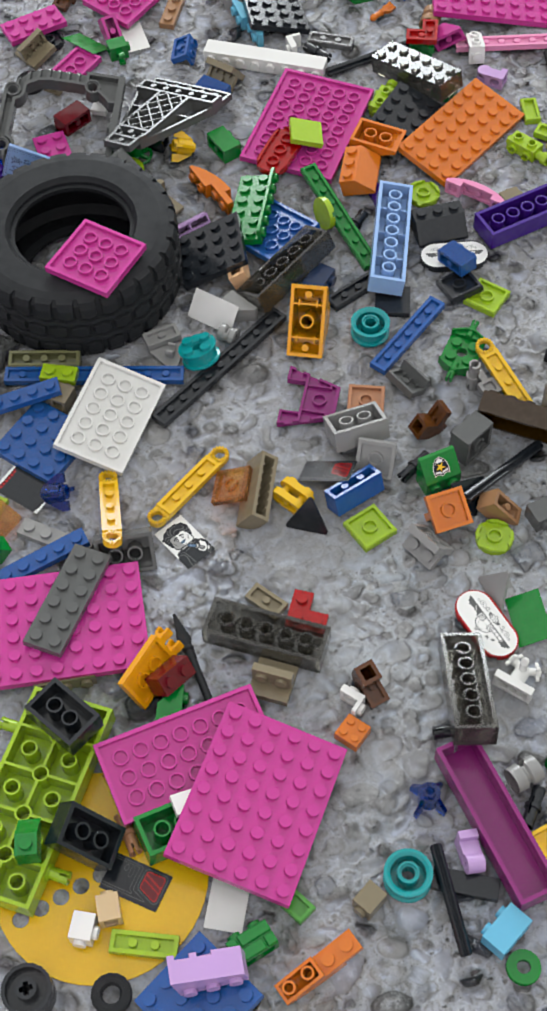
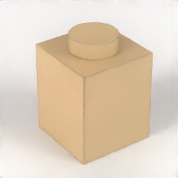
M105 890L100 895H95L98 922L101 929L124 924L118 892Z

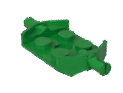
M472 320L470 327L452 328L451 336L441 356L438 358L441 368L448 371L445 381L448 382L449 380V382H452L454 375L466 376L469 370V362L473 359L479 360V356L475 351L477 340L483 338L476 330L479 321L475 323V320ZM485 344L479 346L481 350L484 349ZM458 353H464V354H466V355H465L464 357H461V356H458L457 354H458Z

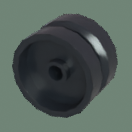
M22 963L13 967L5 975L1 984L0 995L8 1011H52L56 1003L57 990L54 981L42 966L34 963Z

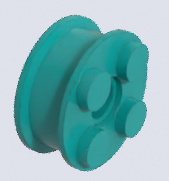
M364 307L357 310L351 318L352 339L361 347H377L383 344L389 337V316L382 309L376 307Z
M202 332L183 338L178 348V353L183 358V366L191 371H199L215 364L220 357V350L215 346V337L208 332Z
M411 848L400 849L392 853L386 860L383 872V883L388 894L395 900L403 903L417 902L428 894L433 880V868L429 859L420 851ZM411 872L414 877L408 880L402 876V873Z

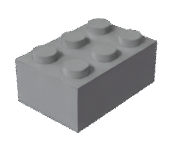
M375 401L323 416L325 434L337 453L346 452L358 447L359 437L378 440L390 438L388 418Z

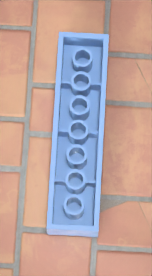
M380 180L376 199L367 287L369 292L402 296L406 279L413 185Z

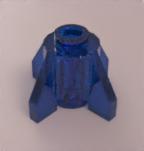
M65 473L55 474L40 490V496L44 502L61 511L71 510L69 501L65 500L69 499L70 492L75 490L74 486L69 487L67 484H64L66 482Z
M426 782L410 786V791L418 796V806L413 817L417 819L423 812V809H435L443 816L447 814V809L440 799V790L443 787V783Z

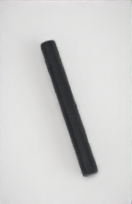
M436 843L430 846L458 951L461 957L470 956L472 949L441 843Z

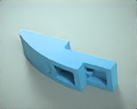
M232 0L230 11L232 16H235L237 25H240L242 31L247 30L251 34L252 41L256 43L257 47H263L264 31L251 30L243 3L238 0Z

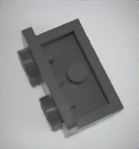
M408 359L403 360L399 368L389 370L386 374L391 383L409 399L423 395L430 383V379Z

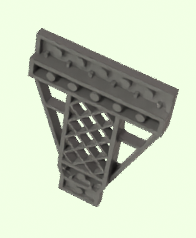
M155 77L153 80L145 79L136 86L137 92L122 122L103 140L104 145L113 149H120L122 147L126 152H131L135 148L142 150L215 115L232 100V93ZM141 99L148 100L142 106L138 105ZM190 110H196L197 112H199L190 117L185 116V114H187Z

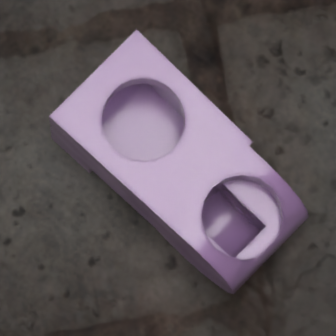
M488 65L479 66L477 79L488 87L502 90L507 81L508 69L502 68L500 71Z
M477 828L458 831L454 841L461 865H463L467 875L486 871V860L479 844Z

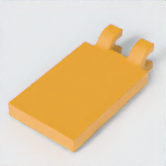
M158 626L155 635H150L117 683L141 709L146 710L155 697L145 678L171 656L177 655L184 647L181 641L177 640L175 643L172 639H169L173 634L169 628L164 630Z

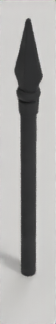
M173 614L177 640L184 644L182 651L188 656L196 671L194 675L204 700L212 699L213 697L196 659L194 646L191 644V636L176 614Z

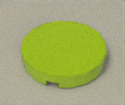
M419 180L410 184L413 185V206L423 208L435 205L438 202L440 189L434 182Z
M326 197L315 198L313 209L317 222H319L323 230L332 229L335 226L336 218L332 215L334 208L331 202Z
M488 519L486 522L478 525L475 531V542L484 553L501 555L511 549L514 542V532L506 522L499 519Z

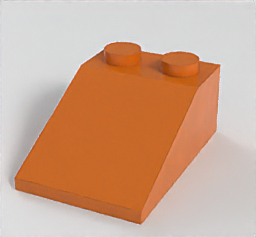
M361 117L350 137L349 147L362 145L380 156L396 155L407 130Z

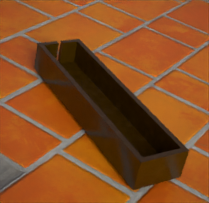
M484 390L478 412L493 422V429L534 441L540 440L541 443L547 444V406H539L528 400H518L517 397L512 395H501L495 390Z

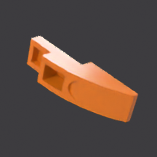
M189 166V179L192 183H195L198 191L203 193L206 198L211 196L214 201L218 202L222 211H225L227 215L231 214L234 205L231 199V188L213 173L197 166Z
M348 928L315 956H310L275 984L274 987L289 1006L347 965L346 962L364 948Z

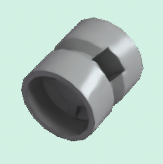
M532 755L519 760L518 765L513 764L504 769L506 781L517 794H521L529 789L531 783L535 785L545 779L543 768Z

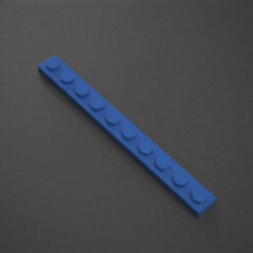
M74 366L79 368L76 385L85 384L94 366ZM122 366L163 384H184V366ZM5 367L4 384L32 385L40 382L39 376L42 367Z

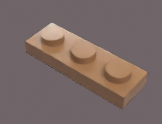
M168 0L159 22V28L174 30L185 0Z

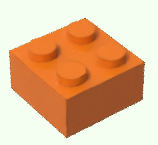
M349 713L335 731L334 738L357 752L371 733V727Z

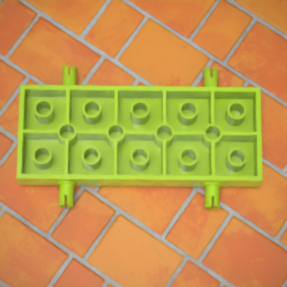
M35 686L28 702L43 688ZM84 701L100 714L104 726L74 756L28 717L25 709L19 721L6 718L5 716L1 718L3 722L0 721V730L11 732L13 735L0 762V907L33 918L49 880L66 886L70 883L68 879L71 880L72 872L54 867L60 852L44 845L59 804L67 801H75L81 804L98 763L93 745L108 739L116 720L111 708ZM41 818V863L19 865L14 857V833L18 820Z

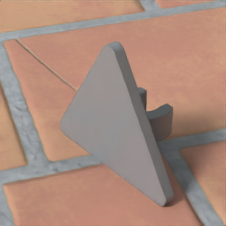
M168 342V345L150 350L149 353L164 366H179L182 358L178 353V348L182 342Z
M506 571L480 576L478 580L485 592L493 599L499 609L503 611L507 589L512 587L510 572Z

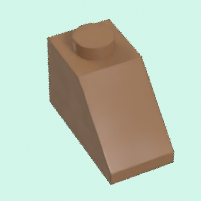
M499 488L480 494L476 508L487 519H499L514 526L518 525L522 511Z

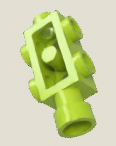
M390 79L386 85L381 84L379 90L375 91L373 100H370L367 108L369 115L373 116L397 86V81Z
M518 130L507 137L506 149L510 154L519 155L523 161L534 162L538 160L540 164L547 166V152L542 151L543 144Z

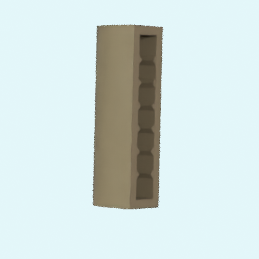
M263 450L246 464L236 526L240 528L256 529L266 524L269 520L278 457Z

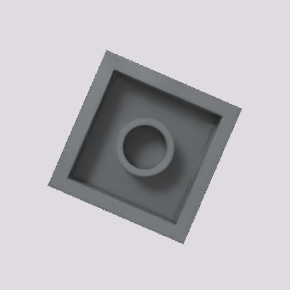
M477 410L471 415L468 414L459 426H454L450 432L449 446L453 445L457 460L464 466L468 465L490 444L493 422Z

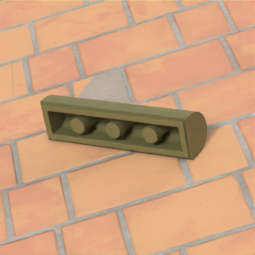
M11 350L9 351L8 367H42L43 363L82 366V355L80 351Z

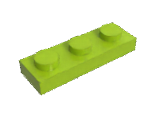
M112 929L108 952L109 954L167 960L166 956L174 955L175 958L178 954L180 936Z

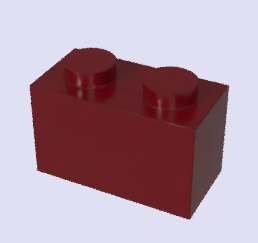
M78 100L53 115L55 127L59 131L63 130L67 137L92 121L90 109Z
M173 655L147 676L145 681L154 696L168 697L191 678L196 671L187 655Z

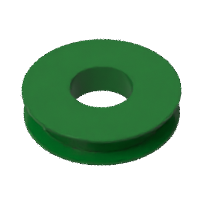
M518 949L508 957L506 972L515 984L529 986L538 980L541 974V963L532 951ZM521 961L528 963L530 966V971L526 974L519 972L517 969V964Z

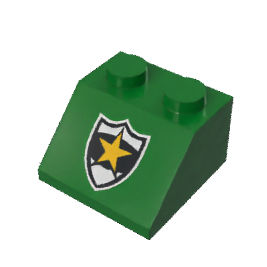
M453 445L418 458L416 481L425 496L451 488V483L460 481L461 470Z

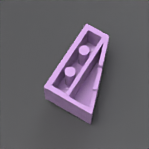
M241 946L210 950L209 954L196 956V952L188 953L189 958L174 960V955L166 956L170 985L181 996L184 995L186 998L198 995V992L207 990V992L218 991L221 989L220 986L228 984L229 986H239L243 984V981L249 980L245 952Z

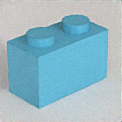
M512 902L507 907L503 905L495 914L497 919L494 923L488 922L480 932L483 934L480 942L501 961L529 929L533 921Z

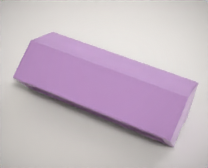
M202 212L178 224V231L181 233L179 238L208 225L211 221L207 212Z

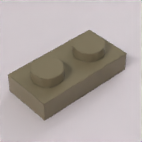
M257 582L245 595L247 602L275 621L288 608L286 601Z

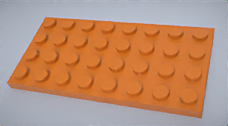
M475 78L404 139L399 146L398 152L445 187L447 178H458L517 125L524 118L525 114Z

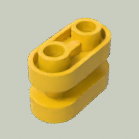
M286 476L280 482L281 487L276 486L273 489L272 498L292 514H295L309 497H312L314 500L313 491L309 487L301 485L294 477Z

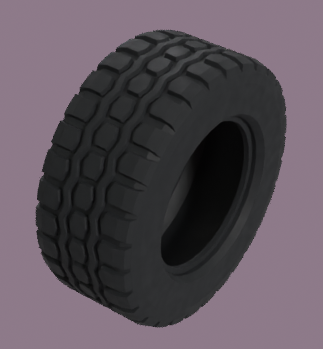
M84 152L71 153L68 156L66 154L50 156V159L41 158L32 161L31 165L25 164L13 170V174H7L0 179V328L7 335H10L14 340L23 345L27 344L29 348L34 350L80 351L81 355L84 356L85 352L93 355L103 353L107 348L111 351L125 346L124 342L131 343L142 336L143 332H149L158 324L159 320L163 319L174 303L182 281L183 263L174 205L162 185L150 173L143 171L136 164L126 163L124 159L110 156L107 158L105 154L91 153L86 155ZM84 219L146 243L147 246L146 251L108 298L47 273L45 270L32 265L31 262L50 243L71 236Z

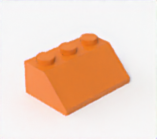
M362 145L345 147L339 178L343 196L376 193L382 159L379 154Z

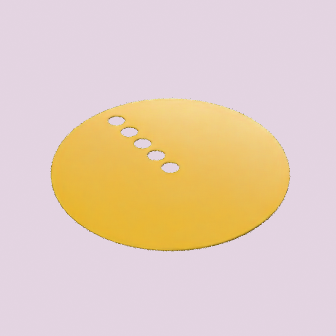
M93 773L81 805L116 823L114 816L116 814L119 815L105 777L103 773ZM122 841L118 853L173 878L156 912L120 897L124 924L102 929L100 927L99 938L94 940L93 947L86 946L85 949L72 946L67 937L73 912L78 910L97 914L95 895H100L105 889L100 888V883L93 879L94 869L60 853L54 867L71 871L72 877L71 880L68 879L70 883L67 886L52 880L47 882L40 900L46 901L49 904L48 913L42 917L34 914L33 918L29 917V922L25 927L17 928L12 922L17 912L0 907V926L15 951L27 963L42 966L51 978L83 986H93L100 976L107 973H118L127 980H130L152 970L165 960L109 954L112 929L180 936V946L192 931L200 916L208 889L209 876L170 859L150 866L144 851L138 855L134 847L136 856L130 857L125 842ZM79 878H85L89 882V889L83 894H77L73 890V884ZM59 889H64L69 893V900L64 905H57L53 901V895Z

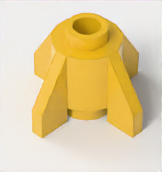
M182 130L173 134V137L177 138L173 139L172 143L169 144L171 151L175 152V154L172 153L171 162H180L190 157L192 153H195L196 143L193 142L191 137Z

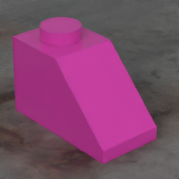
M115 13L98 20L105 40L123 36Z
M442 23L438 25L437 45L434 46L439 52L466 39V36L460 26Z

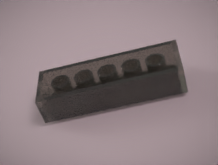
M395 41L389 42L371 55L374 73L388 79H393L398 83L402 81L437 101L443 102L463 86L461 69Z
M305 225L241 285L236 292L256 306L259 312L266 314L271 311L291 290L292 283L298 284L336 247L329 232Z
M214 597L202 628V637L205 643L320 673L331 640V627Z
M481 632L440 633L438 653L453 745H496L499 724Z

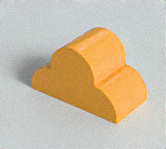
M291 284L286 355L322 359L330 317L328 286Z

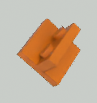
M462 486L423 497L428 513L424 514L426 522L431 520L435 534L473 523Z

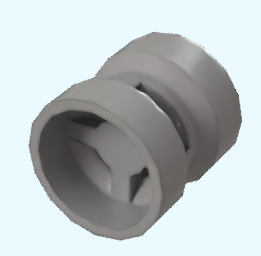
M222 323L217 331V340L227 341L228 344H232L240 336V329L230 328L229 325Z

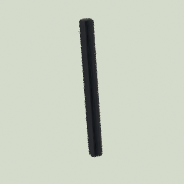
M402 41L326 68L327 76H333L407 50L410 46L406 44V41Z
M534 441L464 492L467 503L474 500L543 449L541 441Z

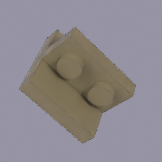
M37 28L16 49L15 55L37 71L57 49L52 43L47 41L43 32Z
M207 57L206 63L210 67L206 75L231 85L232 93L237 80L243 81L245 75L233 66Z
M259 657L258 663L254 662L251 669L252 680L250 684L256 698L287 707L299 667Z

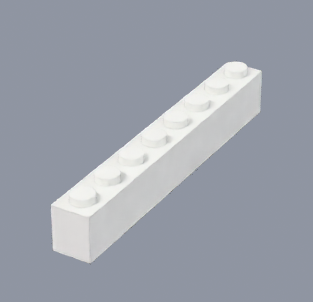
M208 39L203 50L205 64H207V57H211L237 69L282 75L285 68L322 77L326 75L327 57L212 39Z

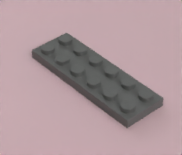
M75 543L23 639L25 646L60 658L62 657L112 560L111 555Z

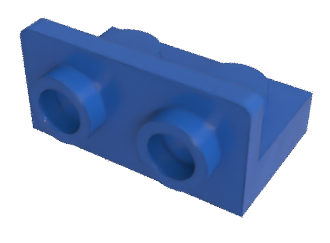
M190 33L174 39L171 55L173 64L187 60L190 65H194L198 43Z

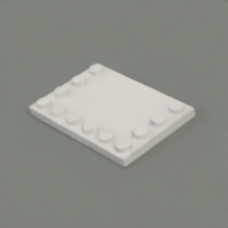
M99 357L53 444V448L122 476L165 390L166 384Z

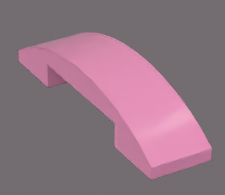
M461 178L446 179L445 192L459 198L463 194L487 204L489 207L505 201L495 191L480 183Z

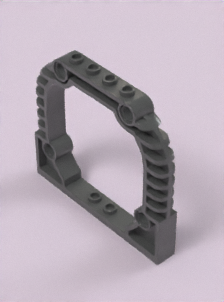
M39 69L38 71L28 72L22 78L19 77L16 82H8L5 85L4 92L0 94V148H2L0 149V159L4 165L8 145L10 143L14 144L11 134L17 108L22 107L26 103L29 93L41 89L83 94L89 102H100L108 112H112L111 123L107 124L109 136L120 122L126 89V77L87 72V75H81V73L75 74L69 71ZM104 145L106 147L105 155L108 158L114 153V149Z

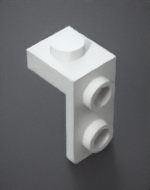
M472 31L466 33V40L469 46L468 63L484 64L485 43L481 32Z

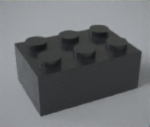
M56 677L24 706L28 717L73 756L104 726L100 714Z
M75 801L61 802L44 845L96 871L112 870L126 828Z

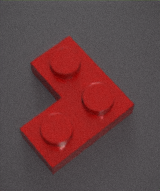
M423 19L422 29L407 28L406 44L437 45L438 19Z
M295 589L285 621V627L324 636L329 615L311 611L314 593Z

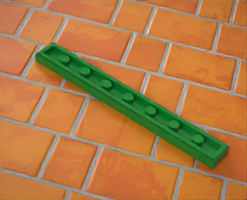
M316 163L300 168V173L316 198L322 196L329 199L334 208L332 215L336 218V229L363 271L369 270L371 248Z

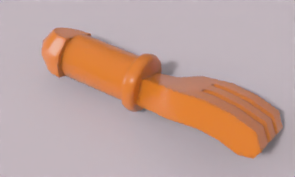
M389 1L382 9L372 14L370 20L376 21L379 17L384 16V14L391 13L395 10L396 6Z

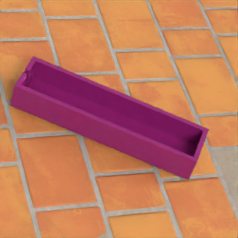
M475 732L457 739L456 746L452 741L436 748L434 759L472 829L477 828L478 840L513 904L521 911H524L547 900V859Z

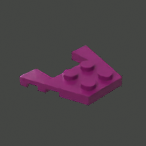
M290 366L287 383L304 385V392L299 412L279 410L276 422L277 427L324 422L323 416L336 413L341 387L321 378L318 380L311 377L309 373H302L296 367Z

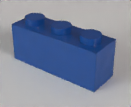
M369 464L353 473L349 481H340L326 489L324 493L328 509L340 517L385 490L382 473Z

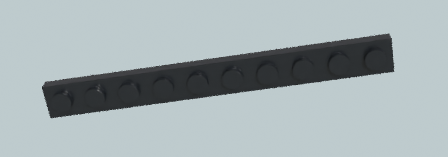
M272 307L221 352L215 364L201 370L151 415L152 419L163 428L168 427L287 320L286 315Z

